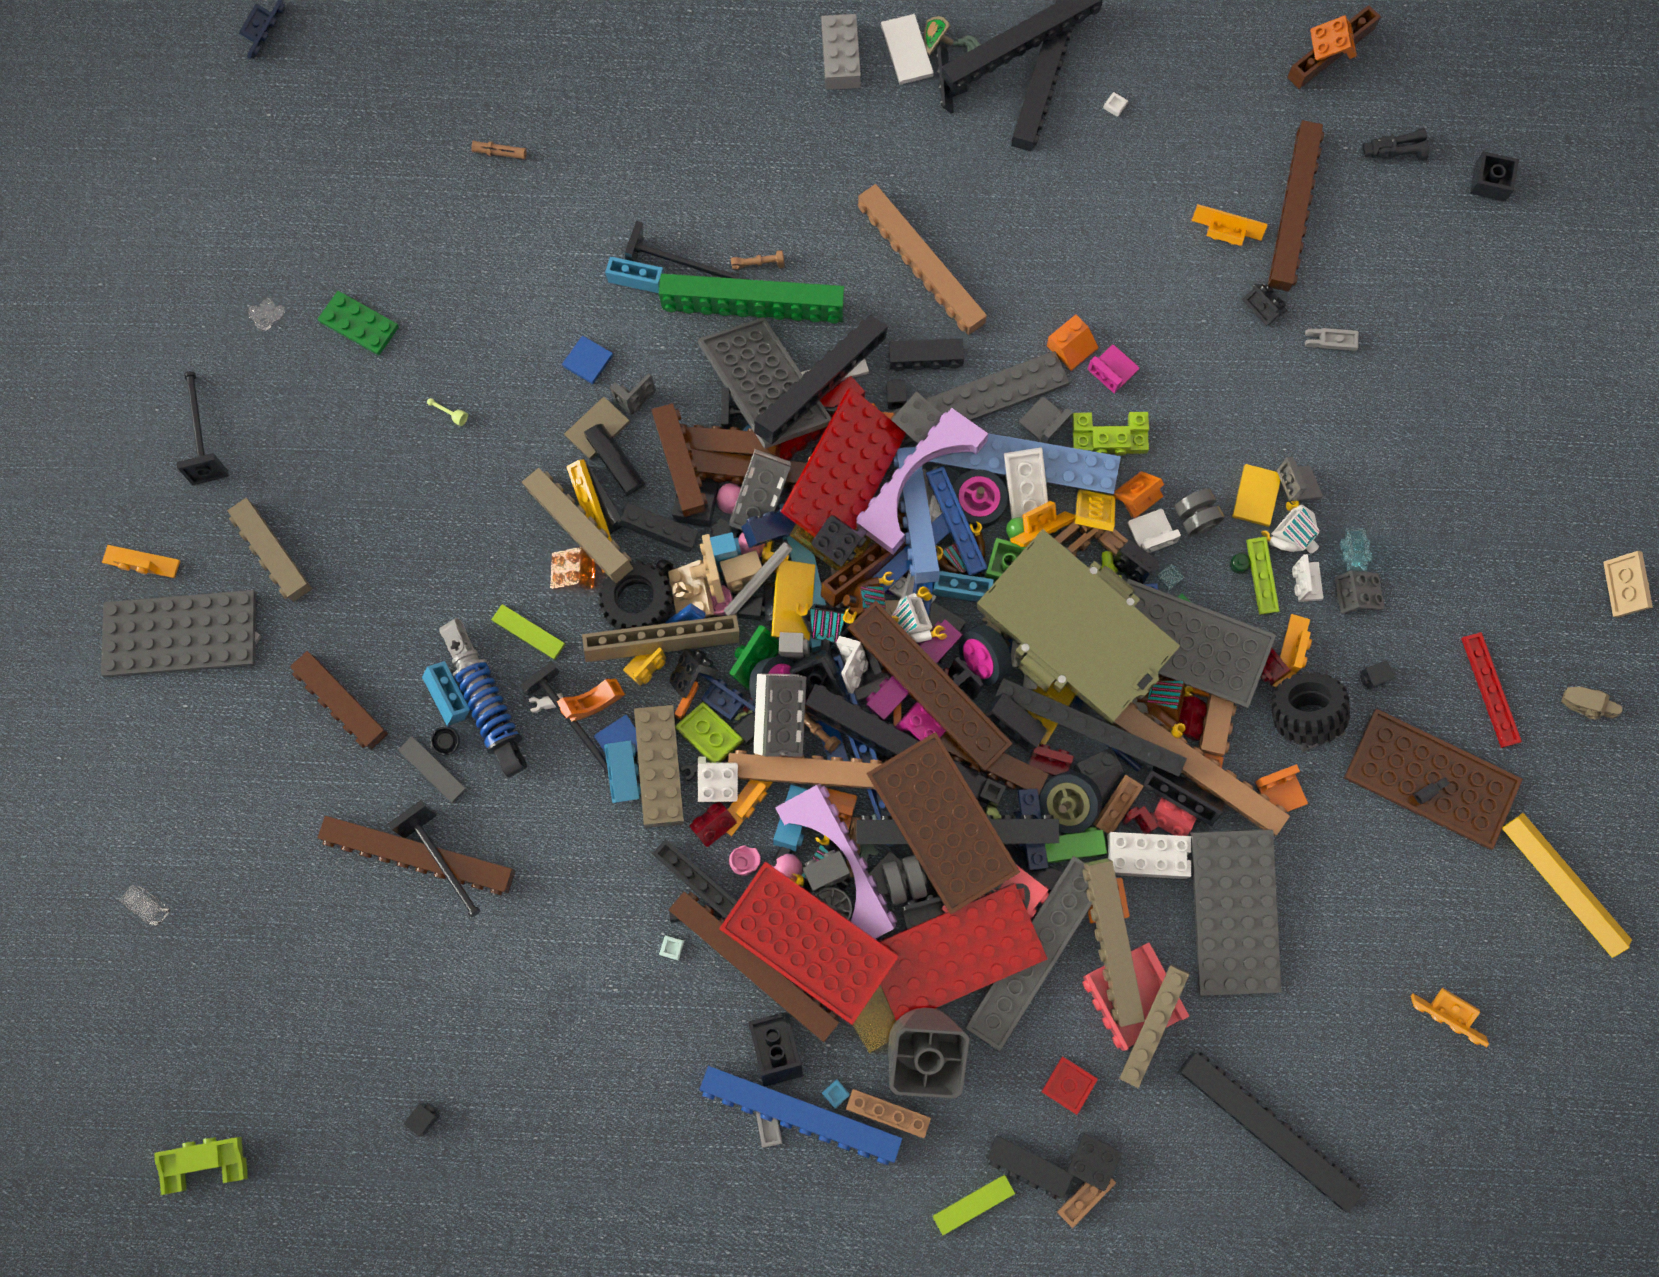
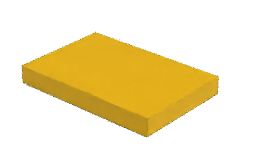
M1245 464L1232 517L1269 527L1281 481L1278 473Z

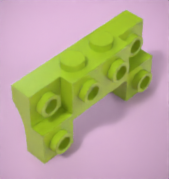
M1129 412L1128 426H1093L1092 413H1073L1072 448L1104 454H1115L1116 456L1147 454L1149 450L1148 412Z
M216 1137L203 1139V1144L196 1145V1141L182 1143L183 1148L154 1153L160 1179L161 1195L186 1191L185 1173L221 1166L223 1183L248 1179L246 1158H243L241 1137L216 1141Z

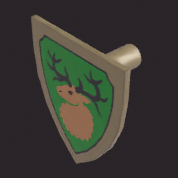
M932 17L926 22L924 45L929 55H931L940 41L949 46L953 44V39L944 35L951 26L944 17Z

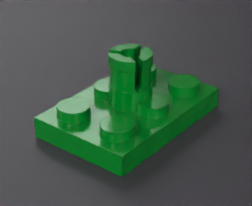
M759 625L747 646L740 645V647L736 648L735 657L738 660L733 665L729 674L750 692L749 682L752 670L760 661L778 655L779 640L776 637H771V632L766 627Z

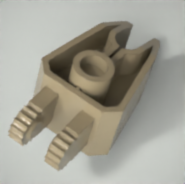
M1568 687L1564 691L1561 700L1570 710L1594 720L1602 716L1613 719L1622 713L1621 705L1609 701L1610 696L1600 690Z

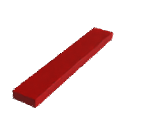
M1482 632L1461 638L1500 747L1504 748L1521 743L1522 740Z

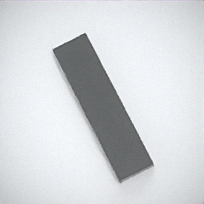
M411 736L398 749L451 803H454L467 790L414 737Z

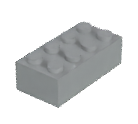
M856 14L821 16L825 89L860 88L861 76Z

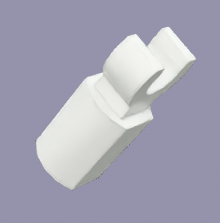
M562 693L557 694L560 699L563 697ZM544 696L542 699L535 697L529 699L530 703H537V707L531 709L532 713H538L543 708L545 710L556 708L548 696Z

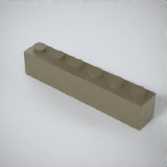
M245 498L227 510L231 515L229 520L235 527L238 526L240 528V536L244 541H249L251 544L249 549L255 556L259 555L261 558L259 563L265 570L268 569L270 571V579L275 585L279 584L281 587L279 592L285 599L289 598L294 602L312 590L310 584L251 501Z
M1172 964L1170 965L1119 1079L1139 1088L1189 977V972Z

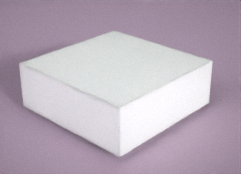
M1113 92L1104 104L1103 109L1118 117L1128 104V100Z

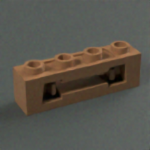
M1074 521L1054 539L1063 545L1077 533L1081 525L1075 524ZM1082 525L1079 531L1083 535L1068 547L1069 551L1076 557V553L1080 549L1084 551L1091 544L1090 541L1094 537L1098 539L1105 531Z
M855 1089L852 1090L846 1110L925 1138L931 1120L928 1116Z

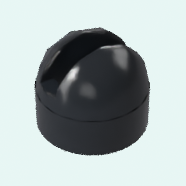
M662 559L657 562L656 568H659L663 575L667 576L669 575L668 571L673 569V564L668 560Z

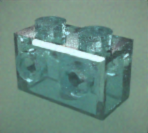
M1345 528L1344 539L1340 541V549L1344 550L1342 562L1346 563L1347 571H1367L1368 563L1372 561V552L1369 551L1370 541L1367 539L1365 528Z

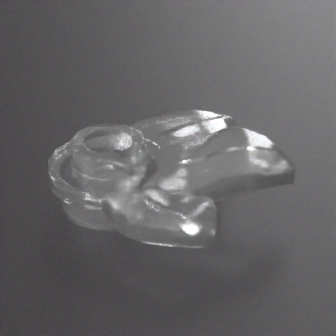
M266 297L259 307L255 305H249L248 316L254 320L255 326L261 331L270 329L274 322L279 321L283 317L285 312L284 306L275 307V304L269 297Z

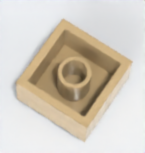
M756 550L720 562L727 588L734 594L739 593L762 567Z

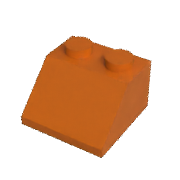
M1074 315L1052 333L1046 345L1052 352H1056L1058 358L1070 371L1075 369L1099 348L1089 327L1077 315Z

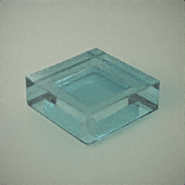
M1170 564L1156 576L1168 591L1184 579L1173 564Z

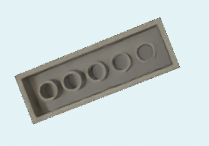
M673 705L635 708L634 715L644 828L682 825L684 820Z

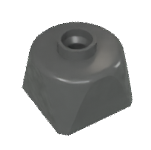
M918 1008L905 1013L894 1023L889 1035L888 1060L890 1089L895 1095L957 1098L963 1093L970 1038L948 1014L934 1008Z

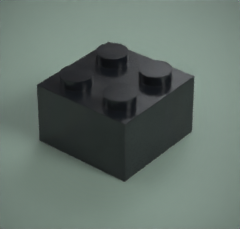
M1483 151L1475 162L1470 194L1506 202L1514 191L1519 159Z

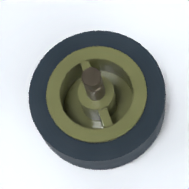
M1067 771L1056 775L1043 787L1040 795V809L1042 815H1054V819H1059L1060 832L1078 833L1087 829L1098 818L1102 809V796L1098 786L1090 777L1080 772Z

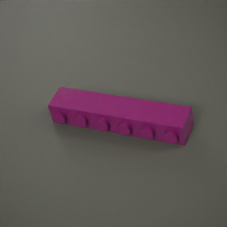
M946 619L942 623L938 621L931 629L933 631L939 625L944 627L945 630L940 631L939 635L942 633L946 634L947 637L940 640L935 636L932 637V640L918 642L920 647L936 664L962 636ZM893 676L890 679L886 677L879 684L881 689L877 693L873 691L866 698L868 703L865 707L871 713L877 715L881 721H884L909 694Z

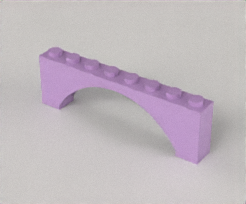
M953 408L941 416L939 424L929 430L928 437L918 443L913 455L907 456L901 469L898 468L894 472L893 479L882 486L881 493L877 498L873 497L867 510L865 512L862 511L856 519L858 529L861 527L865 528L868 531L866 533L868 537L893 555L905 542V534L900 531L897 513L901 492L910 476L925 463L942 455L958 452H973L977 455L988 441L987 432Z
M818 784L775 807L784 825L788 823L798 824L822 833L831 839L848 859L856 884V902L851 922L875 939L893 930L897 926L895 924L897 919L892 911L889 912L887 909V900L883 893L879 894L876 888L878 884L874 876H870L866 870L868 865L865 859L859 857L857 853L858 846L853 839L850 840L847 834L849 830L846 824L841 822L837 816L839 811L835 804L830 803L828 799L830 795L826 787Z

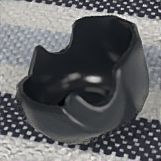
M450 726L439 727L431 735V747L440 755H450L458 749L460 735L457 730Z

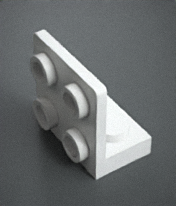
M1163 509L1128 521V526L1137 545L1148 553L1175 544L1181 537L1178 529L1172 531Z
M1308 554L1303 555L1292 568V575L1296 578L1295 595L1298 596V602L1322 601L1323 591L1319 562L1309 563Z
M839 636L836 643L845 663L841 674L848 692L853 694L855 688H858L862 673L868 668V661L861 642Z
M698 757V802L737 801L738 764L706 763V757Z

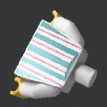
M1291 501L1294 505L1287 502L1286 509L1290 513L1272 532L1273 537H1270L1267 531H1262L1261 535L1267 537V543L1269 542L1271 546L1281 550L1295 552L1306 549L1309 553L1315 552L1319 545L1314 541V538L1319 534V529L1314 512L1302 504L1299 505V501Z
M924 586L919 588L917 594L913 593L900 599L896 610L892 614V616L899 618L897 623L916 643L932 640V637L935 636L940 640L947 637L944 633L939 635L940 631L945 630L940 625L930 632L932 625L922 599L929 601L932 598V594Z

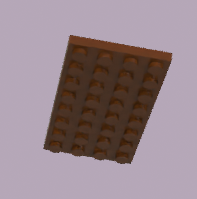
M1379 709L1373 711L1344 776V779L1489 850L1494 849L1523 780ZM1446 777L1450 784L1439 790V794L1421 805L1416 801L1413 794L1428 784H1434Z
M936 732L866 773L950 915L1020 873Z

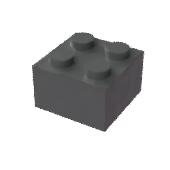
M835 850L829 851L823 855V859L819 861L813 859L805 863L806 867L803 868V872L813 894L850 878V872L840 851L836 853Z

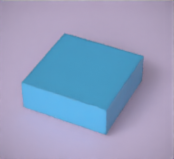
M838 1079L822 1092L835 1109L850 1096V1093Z

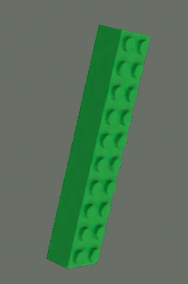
M661 274L658 294L662 310L667 312L683 311L688 314L700 312L705 315L714 313L722 316L772 317L777 320L787 318L794 321L843 322L844 286Z

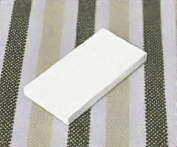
M915 14L881 22V28L899 85L933 77V70Z
M1042 448L1004 453L1011 519L1016 517L1023 518V514L1048 502Z

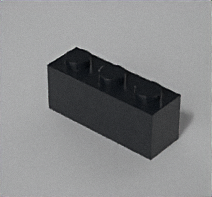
M1004 693L994 697L984 712L1001 731L1027 752L1037 748L1048 730L1039 720L1034 719L1028 714L1025 708L1017 705L1009 695Z

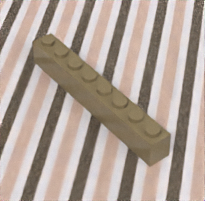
M540 468L535 470L522 481V484L615 583L633 570L630 564L631 558L625 552L621 553L619 551L620 547L614 540L610 542L607 539L609 537L602 528L599 530L596 527L597 523L592 517L587 518L585 516L586 512L580 505L577 507L574 505V499L569 494L565 495L563 493L564 489L558 482L554 484L552 482L554 479L547 471L543 473Z
M737 615L582 634L585 661L593 662L653 654L659 647L663 652L739 643Z
M1106 858L1084 863L1083 877L1088 882L1089 887L1087 889V897L1089 901H1092L1093 906L1091 917L1093 921H1096L1097 926L1095 937L1097 941H1100L1101 949H1099V956L1101 961H1104L1105 969H1103V976L1105 981H1108L1109 989H1107V996L1109 1001H1112L1113 1006L1111 1016L1114 1022L1116 1021L1121 1027L1145 1022L1113 861Z

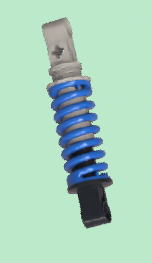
M455 618L439 628L440 634L444 638L453 658L452 663L457 668L453 673V677L460 683V690L464 693V699L468 702L469 709L473 711L472 717L477 720L476 726L481 729L480 735L485 738L484 743L487 753L497 755L502 771L507 777L511 778L527 768V762L517 745L522 740V736L517 731L511 732L516 727L514 723L505 724L511 720V715L503 714L507 711V706L499 705L503 701V697L500 695L495 696L499 692V688L496 686L491 687L495 683L494 678H487L491 674L487 660H479V654L477 650H474L464 624L460 619Z

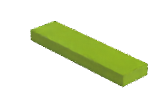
M1267 537L1247 539L1246 543L1259 615L1280 612Z
M503 604L491 619L494 623L553 660L558 657L565 646L564 642Z
M1004 1174L932 1216L942 1235H945L1014 1195L1015 1192Z

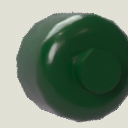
M1243 553L1236 554L1230 561L1231 570L1237 574L1246 572L1250 566L1249 557Z

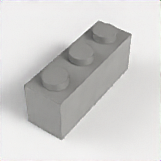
M780 632V656L788 657L795 662L809 657L810 647L808 639L804 637V633Z

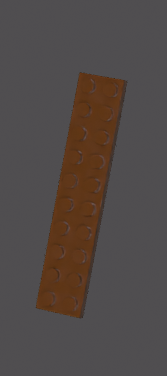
M877 601L870 605L847 627L983 771L1012 744Z

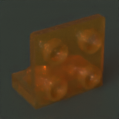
M581 547L552 553L551 589L555 590L575 585L588 590L594 589L595 561Z

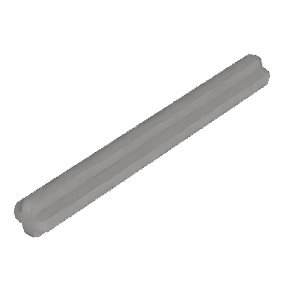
M784 542L728 604L724 609L726 615H735L789 555L793 548L788 543Z

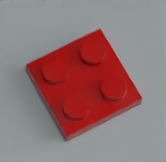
M1062 1056L1041 1092L1078 1115L1098 1079Z

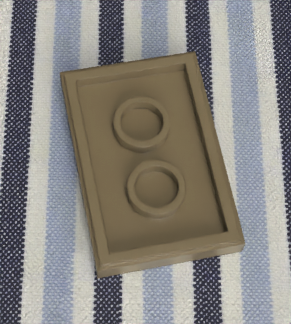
M603 397L564 435L591 460L597 453L585 438L584 431L597 424H604L611 436L615 438L630 421Z

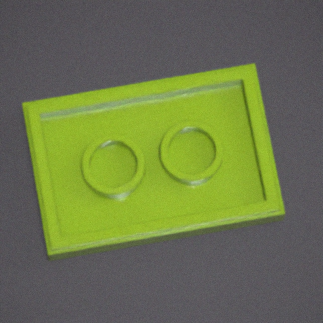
M704 701L675 726V729L706 757L710 763H720L729 753H732L744 742L743 738Z

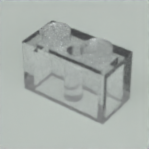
M131 885L119 900L150 925L159 926L171 911V909L144 888L136 885Z

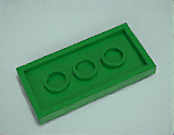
M339 291L336 292L317 319L321 324L378 356L399 328L397 323Z

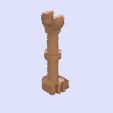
M783 250L777 251L776 255L761 257V255H756L754 258L747 259L731 258L733 270H739L750 265L762 266V264L777 262L779 268H785Z
M805 713L804 723L811 729L812 734L817 735L825 742L824 747L831 754L839 747L838 745L841 744V741L836 736L830 737L822 730V726L819 723L816 724Z

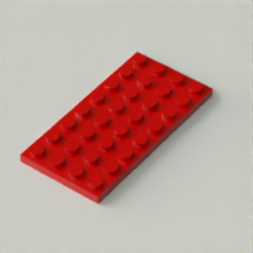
M847 389L784 504L781 513L813 537L818 534L831 515L836 516L853 530H856L858 515L862 511H866L906 432L854 389Z
M767 861L764 862L719 928L851 1025L854 1024L899 958V955Z
M1015 883L978 898L951 915L949 912H946L879 941L899 955V958L881 983L896 1021L911 1010L937 1008L1047 960V956Z

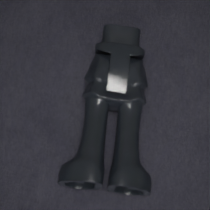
M1419 128L1413 133L1401 136H1394L1392 134L1372 139L1368 143H1363L1362 149L1364 157L1394 158L1404 154H1417L1419 161H1426L1429 155L1428 140L1426 141L1427 132L1425 128ZM1412 142L1415 143V144L1404 145V146H1396V145H1398V144H1403V143H1412Z

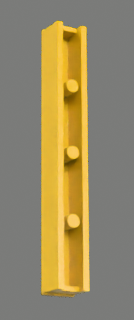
M1521 813L1517 818L1509 821L1502 827L1612 958L1630 948L1629 945L1632 939L1524 813Z

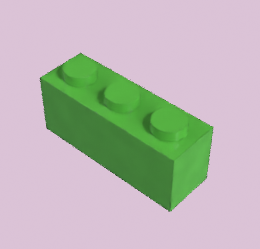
M1097 827L1087 828L1083 833H1066V835L1059 836V843H1045L1048 864L1070 861L1072 856L1078 859H1085L1107 854L1103 830H1097Z

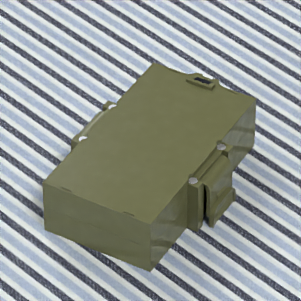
M1042 529L977 602V610L1019 645L1015 650V655L1021 661L1020 665L1016 668L1020 669L1037 686L1041 687L1045 693H1047L1052 682H1054L1053 688L1058 693L1066 686L1104 720L1112 724L1132 700H1141L1158 682L1159 670L1177 651L1180 645L1135 608L1140 599L1134 595L1135 590L1118 574L1106 566L1100 571L1101 566L1096 561L1087 567Z

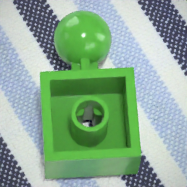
M1016 517L1008 522L1006 532L1010 539L1024 532L1023 518ZM996 538L985 578L994 579L993 582H996L1009 567L1006 565L1007 562L1012 564L1026 547H1020L1012 543L1011 540L1006 541Z

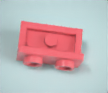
M1162 797L1153 813L1158 820V827L1176 836H1187L1196 821L1195 816Z

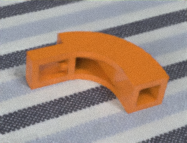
M605 679L592 690L575 697H562L557 703L560 706L561 713L566 718H570L571 721H577L607 708L622 698L625 693L617 679Z

